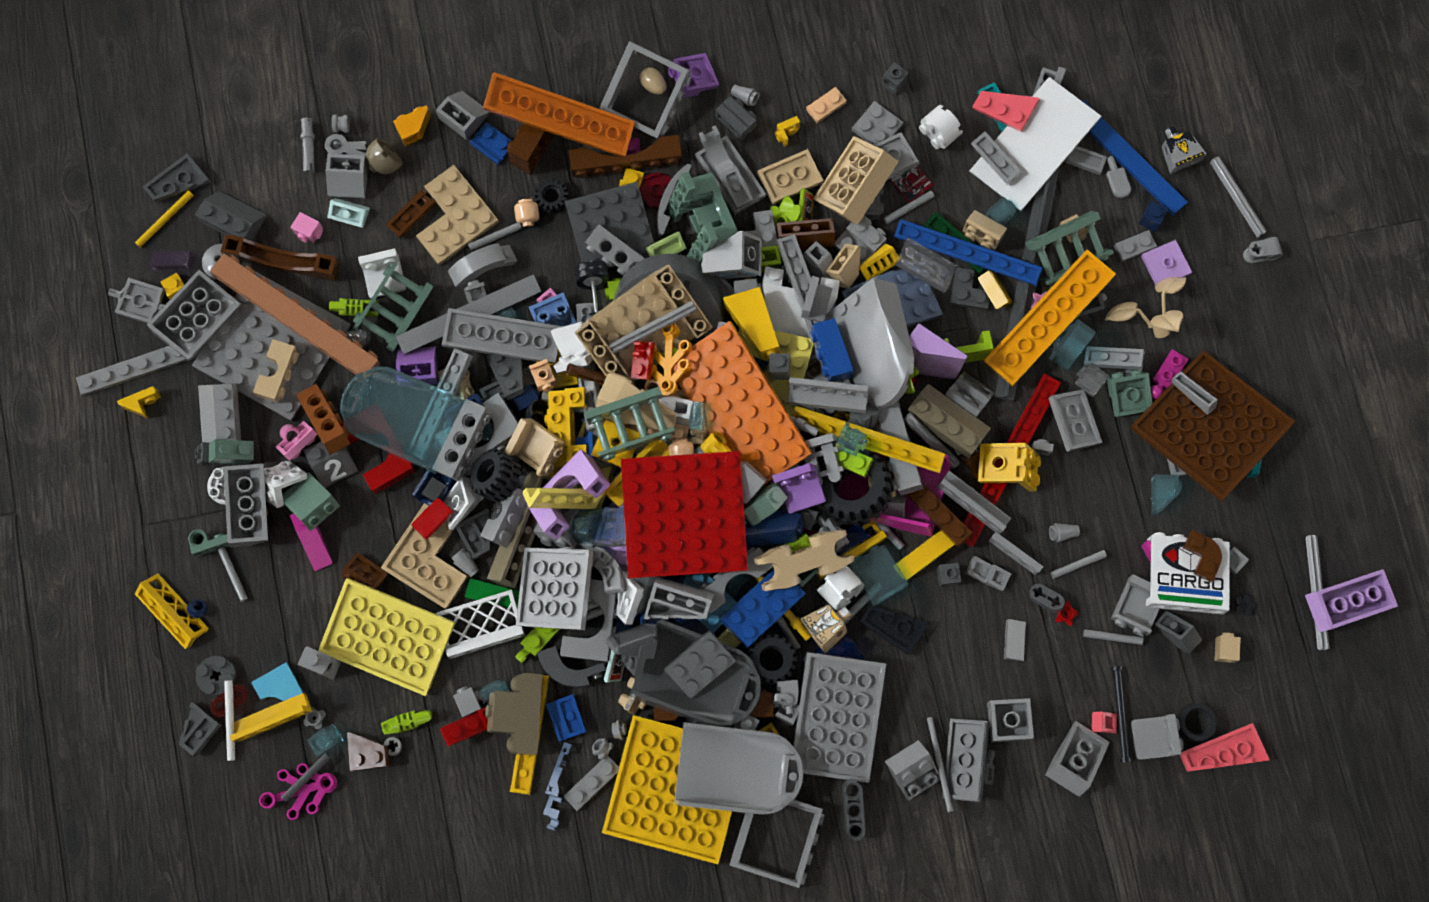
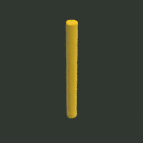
M188 190L135 243L141 248L194 195Z

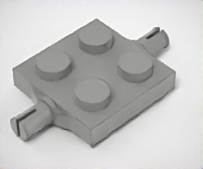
M128 278L125 287L121 291L112 288L108 291V296L118 298V305L115 309L116 314L147 324L165 306L162 304L165 294L163 288Z

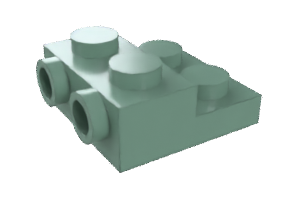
M1132 369L1130 374L1123 375V372L1112 373V377L1107 378L1109 396L1112 397L1115 417L1145 412L1152 405L1149 373Z

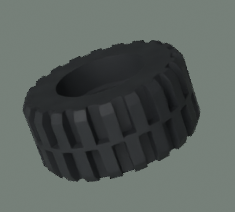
M855 447L854 451L874 460L867 473L872 479V486L869 492L858 500L848 501L840 498L837 494L840 482L846 476L853 473L844 469L841 472L842 477L839 482L830 481L828 476L822 477L823 484L821 486L826 502L821 504L828 515H831L837 522L841 520L842 524L849 525L852 522L854 526H860V522L864 521L865 524H868L871 518L877 519L880 517L879 512L881 510L883 512L886 511L888 508L886 503L891 502L893 484L885 463L882 462L877 454L873 455L872 451L867 449L863 452L861 448ZM826 465L825 467H820L821 472L827 470Z

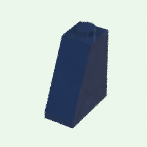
M778 509L755 526H751L748 523L745 530L746 547L796 542L799 534L802 535L804 531L801 514L789 513L788 511Z

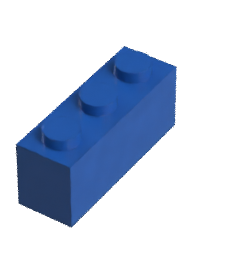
M835 318L813 324L809 335L811 342H815L817 359L822 362L823 366L821 369L824 378L827 377L828 382L851 378L853 368Z

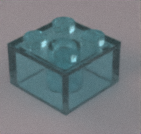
M1077 319L1055 341L1049 350L1052 352L1049 359L1065 371H1068L1096 332Z

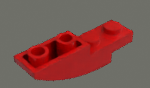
M486 707L440 728L447 747L487 731L488 717L485 716Z

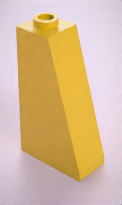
M760 287L723 297L727 312L762 360L770 359V353L780 354L779 344Z

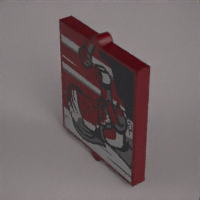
M918 166L889 179L909 203L924 195L927 190L933 187V183Z

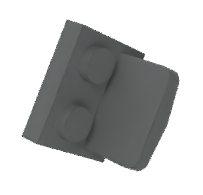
M643 624L607 638L606 644L614 653L621 655L622 663L635 677H642L646 658L654 659L658 643L656 639L658 625Z

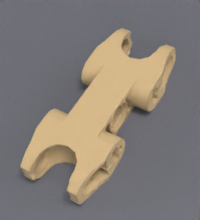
M841 529L811 535L808 537L811 546L791 552L790 545L786 544L769 549L764 554L754 558L755 564L770 563L774 567L773 578L764 582L761 585L762 589L769 591L789 588L800 583L798 574L817 568L819 575H826L839 571L854 561L853 555L839 557L834 551L836 542L847 535L846 530Z

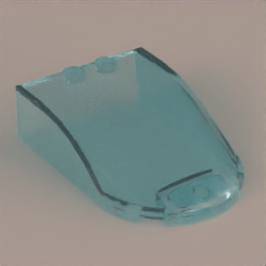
M379 366L372 367L364 373L360 372L349 382L341 398L340 412L343 416L345 427L355 437L436 474L437 472L432 467L465 401L456 395L395 369Z

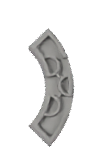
M577 543L575 547L577 550L594 551L592 566L599 570L603 578L604 592L607 594L625 592L624 575L616 559L606 550L594 544Z

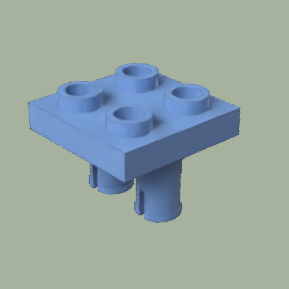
M564 293L529 307L535 322L562 327L577 323Z

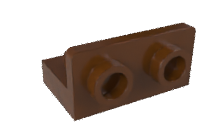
M358 552L342 570L344 581L346 578H349L376 590L387 579L389 574Z

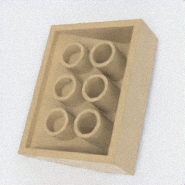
M853 136L813 199L848 221L858 225L899 161L886 151Z

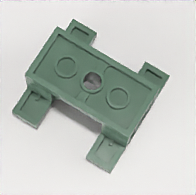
M689 172L681 174L669 199L666 213L674 223L680 221L683 213L693 210L694 214L690 215L689 218L696 234H698V239L692 243L687 257L701 263L705 252L736 234L738 230L712 172L691 178Z

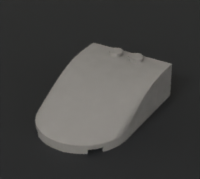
M873 277L828 312L825 317L826 320L835 318L853 368L852 376L849 378L850 382L855 385L868 386V403L872 406L888 407L897 402L909 386L906 383L909 374H913L914 354L897 285Z
M684 722L675 804L753 814H771L782 810L797 796L803 780L802 761L798 752L785 738L769 732Z

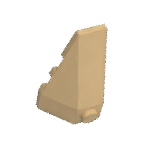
M609 372L597 397L596 408L644 392L645 390L636 388L632 385L630 379ZM659 401L658 404L667 429L673 427L675 430L677 414ZM648 403L640 405L641 408L639 410L645 427L659 429L651 405H648ZM623 411L621 414L623 423L636 425L632 411ZM610 416L605 417L606 419L614 421V419Z

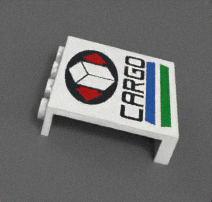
M1165 533L1152 534L1147 539L1151 542L1150 597L1146 599V607L1222 615L1228 612L1229 542H1225L1221 538L1212 539L1221 549L1222 562L1214 581L1209 582L1193 574L1200 557L1183 549L1187 539L1184 535L1165 536Z

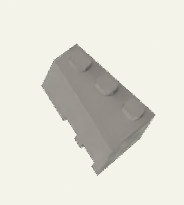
M657 576L644 619H706L714 594Z

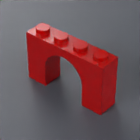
M377 404L368 407L340 424L341 427L345 425L350 434L347 437L350 445L373 434L381 435L389 441L390 450L386 460L377 467L362 474L374 494L415 472L413 466L416 465L410 455L406 456L403 451L407 449L401 439L397 440L394 435L397 433L392 423L388 424L385 418L388 415L383 407L379 408Z

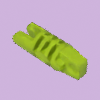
M339 298V302H329V311L339 312V315L356 316L358 312L363 313V305L367 306L370 300ZM368 311L365 316L378 317V313L376 311Z
M428 709L419 712L413 710L382 722L381 727L384 734L405 732L419 728L420 724L431 720L433 713Z

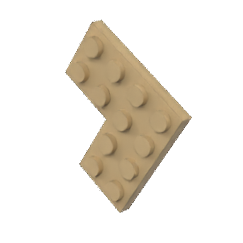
M453 165L424 186L445 215L417 234L416 237L440 266L499 221Z
M423 504L413 521L428 507L427 504ZM447 520L427 540L410 524L381 567L446 610L468 578L462 572L436 557L454 531V529H449Z

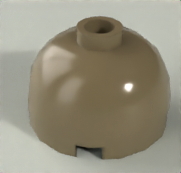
M380 138L373 140L367 148L366 159L369 162L367 166L374 173L379 172L380 174L389 175L397 171L403 162L396 152L393 153L389 149L390 146Z

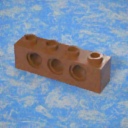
M314 384L296 394L329 455L350 445L347 438L350 434L345 425L340 426L343 422L338 413L333 414L336 409L331 401H326L329 397L324 388L320 390L317 384Z

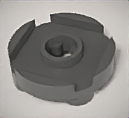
M222 656L209 657L196 668L197 685L203 692L209 695H224V681L233 680L234 684L237 678L234 664ZM214 671L217 673L221 672L218 681L212 679Z

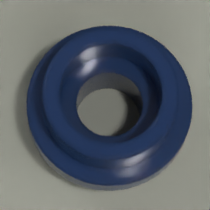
M194 599L188 603L187 612L192 617L201 618L207 612L206 604L200 599Z

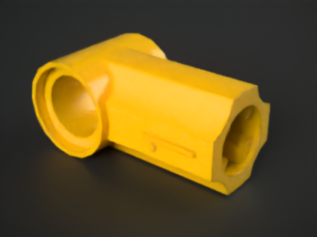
M713 431L701 444V449L704 453L731 452L726 445L725 437L717 431Z

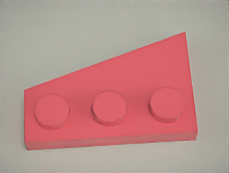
M981 91L972 108L1022 132L1040 99L1038 97Z

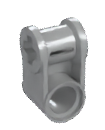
M1277 237L1254 241L1243 253L1244 260L1250 264L1272 261L1283 256Z

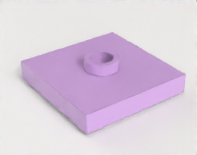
M1176 240L1141 255L1155 285L1165 278L1186 277L1192 274Z

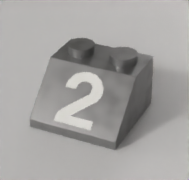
M322 441L303 450L311 468L324 488L359 472L347 446L332 455H329Z

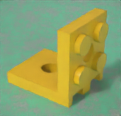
M1026 443L980 444L978 482L1019 483L1029 492H1037V486L1040 484L1038 467L1041 465V458ZM1002 458L1003 465L996 468L995 461Z

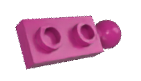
M1173 349L1152 380V382L1157 384L1150 387L1151 396L1154 400L1164 392L1163 388L1166 390L1172 384V378L1183 369L1188 361L1186 357Z

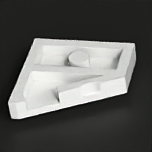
M622 571L625 580V592H618L616 615L625 624L632 625L644 589L633 578H628L627 572Z

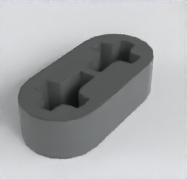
M1035 584L1030 588V598L1034 603L1053 613H1059L1063 610L1064 598L1060 594L1042 584ZM1039 590H1042V595L1045 596V598L1040 595L1038 597H1035L1034 591L1038 592ZM1050 600H1059L1060 606L1056 605L1053 607Z

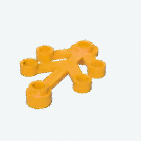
M674 323L662 329L663 335L666 336L665 357L658 351L657 346L654 348L653 358L664 368V376L657 370L655 364L652 365L651 375L659 382L661 393L665 396L673 395L677 391V381L685 372L691 369V362L687 359H682L692 349V344L689 341L682 340L679 343V350L673 355L674 339L680 332L678 325ZM678 363V369H677L676 372L672 375V370H673V368L675 367V365Z

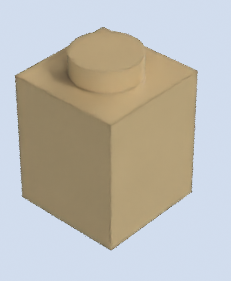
M1222 633V635L1216 637L1215 661L1228 663L1240 661L1241 637H1234L1233 633Z

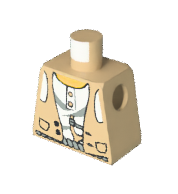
M826 605L801 618V621L823 652L827 653L847 633L843 622L851 614L845 606L835 613L830 605Z

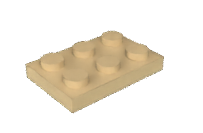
M808 149L757 171L773 205L781 202L786 195L793 197L800 194L802 188L809 190L823 184V179Z

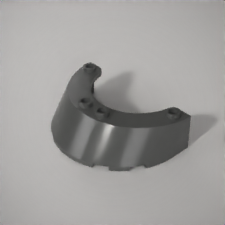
M679 254L654 255L635 264L623 276L616 288L613 301L650 274L669 264L713 327L704 334V337L717 330L718 322L725 321L724 295L715 277L702 273L701 263L692 258Z

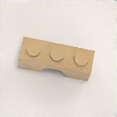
M272 340L266 357L270 362L278 364V370L273 376L269 377L259 374L253 390L256 397L275 403L283 399L286 390L284 386L292 375L291 367L293 363L297 362L299 356L295 346Z

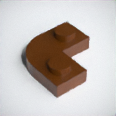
M1191 530L1183 549L1200 557L1193 574L1213 582L1222 562L1221 549L1214 540Z

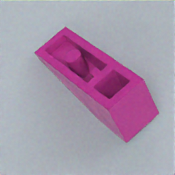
M291 514L290 517L314 571L316 572L333 565L319 526L309 531L294 514Z

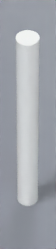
M225 680L227 760L232 761L235 760V741H231L230 735L234 734L233 680Z

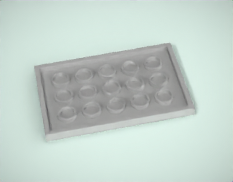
M807 652L793 744L801 758L803 774L846 780L854 779L869 783L886 663Z

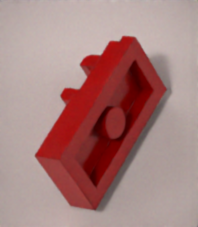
M635 341L630 379L651 381L655 342Z

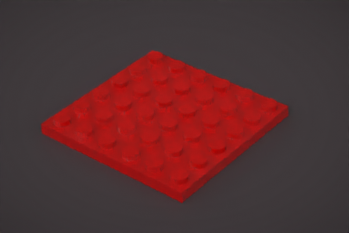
M740 451L621 459L628 578L748 571Z

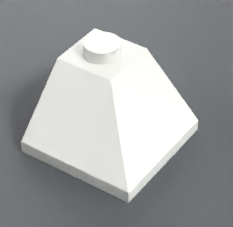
M461 477L443 501L454 512L447 519L450 530H453L484 498L471 489L470 478Z

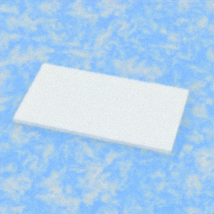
M1050 77L1032 96L1038 97L1040 101L1022 132L1007 126L994 141L1022 173L1010 184L1006 185L982 157L970 169L972 174L1020 211L1023 210L1101 118V115Z

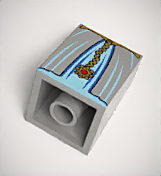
M744 231L737 232L703 254L701 262L702 273L722 280L761 276L762 238Z

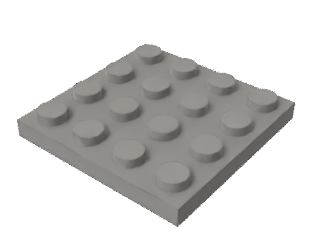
M524 548L516 626L585 630L594 551Z

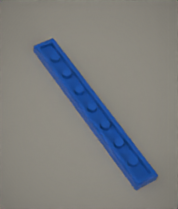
M1102 117L1097 121L1088 133L1114 156L1163 207L1167 208L1174 216L1187 204V201Z
M900 219L894 238L1037 286L1043 269L1040 266Z

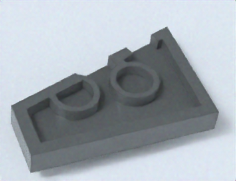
M493 354L486 356L507 401L525 393L523 359Z

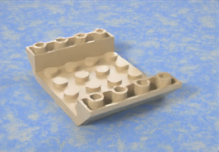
M668 264L644 278L597 312L574 333L606 377L609 372H613L630 379L632 354L635 345L632 344L613 354L609 348L610 343L691 301L694 302L697 311L674 323L678 325L680 332L674 339L673 347L679 349V343L682 340L691 341L693 338L698 339L713 327ZM662 329L640 340L655 342V346H657L661 354L665 351L666 336L663 335ZM653 358V364L658 365L659 363ZM630 379L632 381V385H635L634 381L636 380Z

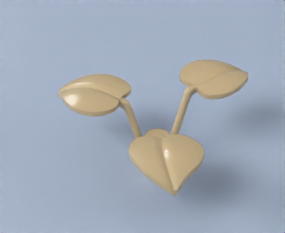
M1169 277L1156 284V292H1162V314L1153 317L1151 322L1141 309L1137 308L1138 305L1135 302H1125L1116 305L1108 312L1105 321H1126L1134 317L1136 313H1139L1148 324V327L1153 328L1156 338H1164L1170 334V331L1179 332L1183 313L1177 310L1166 312L1165 295L1181 290L1186 284V277Z

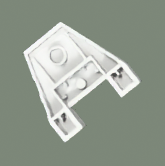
M765 267L761 291L773 329L810 338L805 319L801 318L802 311L794 289L782 286L784 270ZM821 277L819 284L832 288L826 311L827 314L834 308L840 281Z

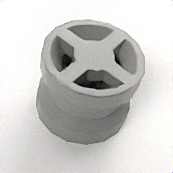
M333 114V133H338L339 131L349 133V115L338 116Z

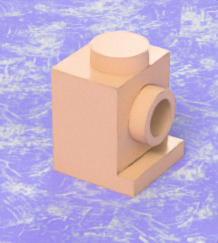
M547 359L529 366L539 392L550 391L557 385Z

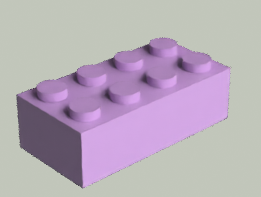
M1384 569L1305 595L1319 632L1398 607Z

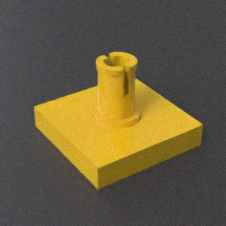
M606 419L603 427L610 447L621 445L622 442L615 423ZM625 427L629 441L641 438L639 432ZM598 437L591 456L600 460L598 452L603 451ZM636 448L616 454V457L611 460H601L621 468V459L633 458Z

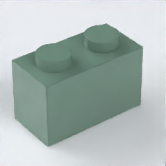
M214 439L209 443V463L248 465L254 460V441Z

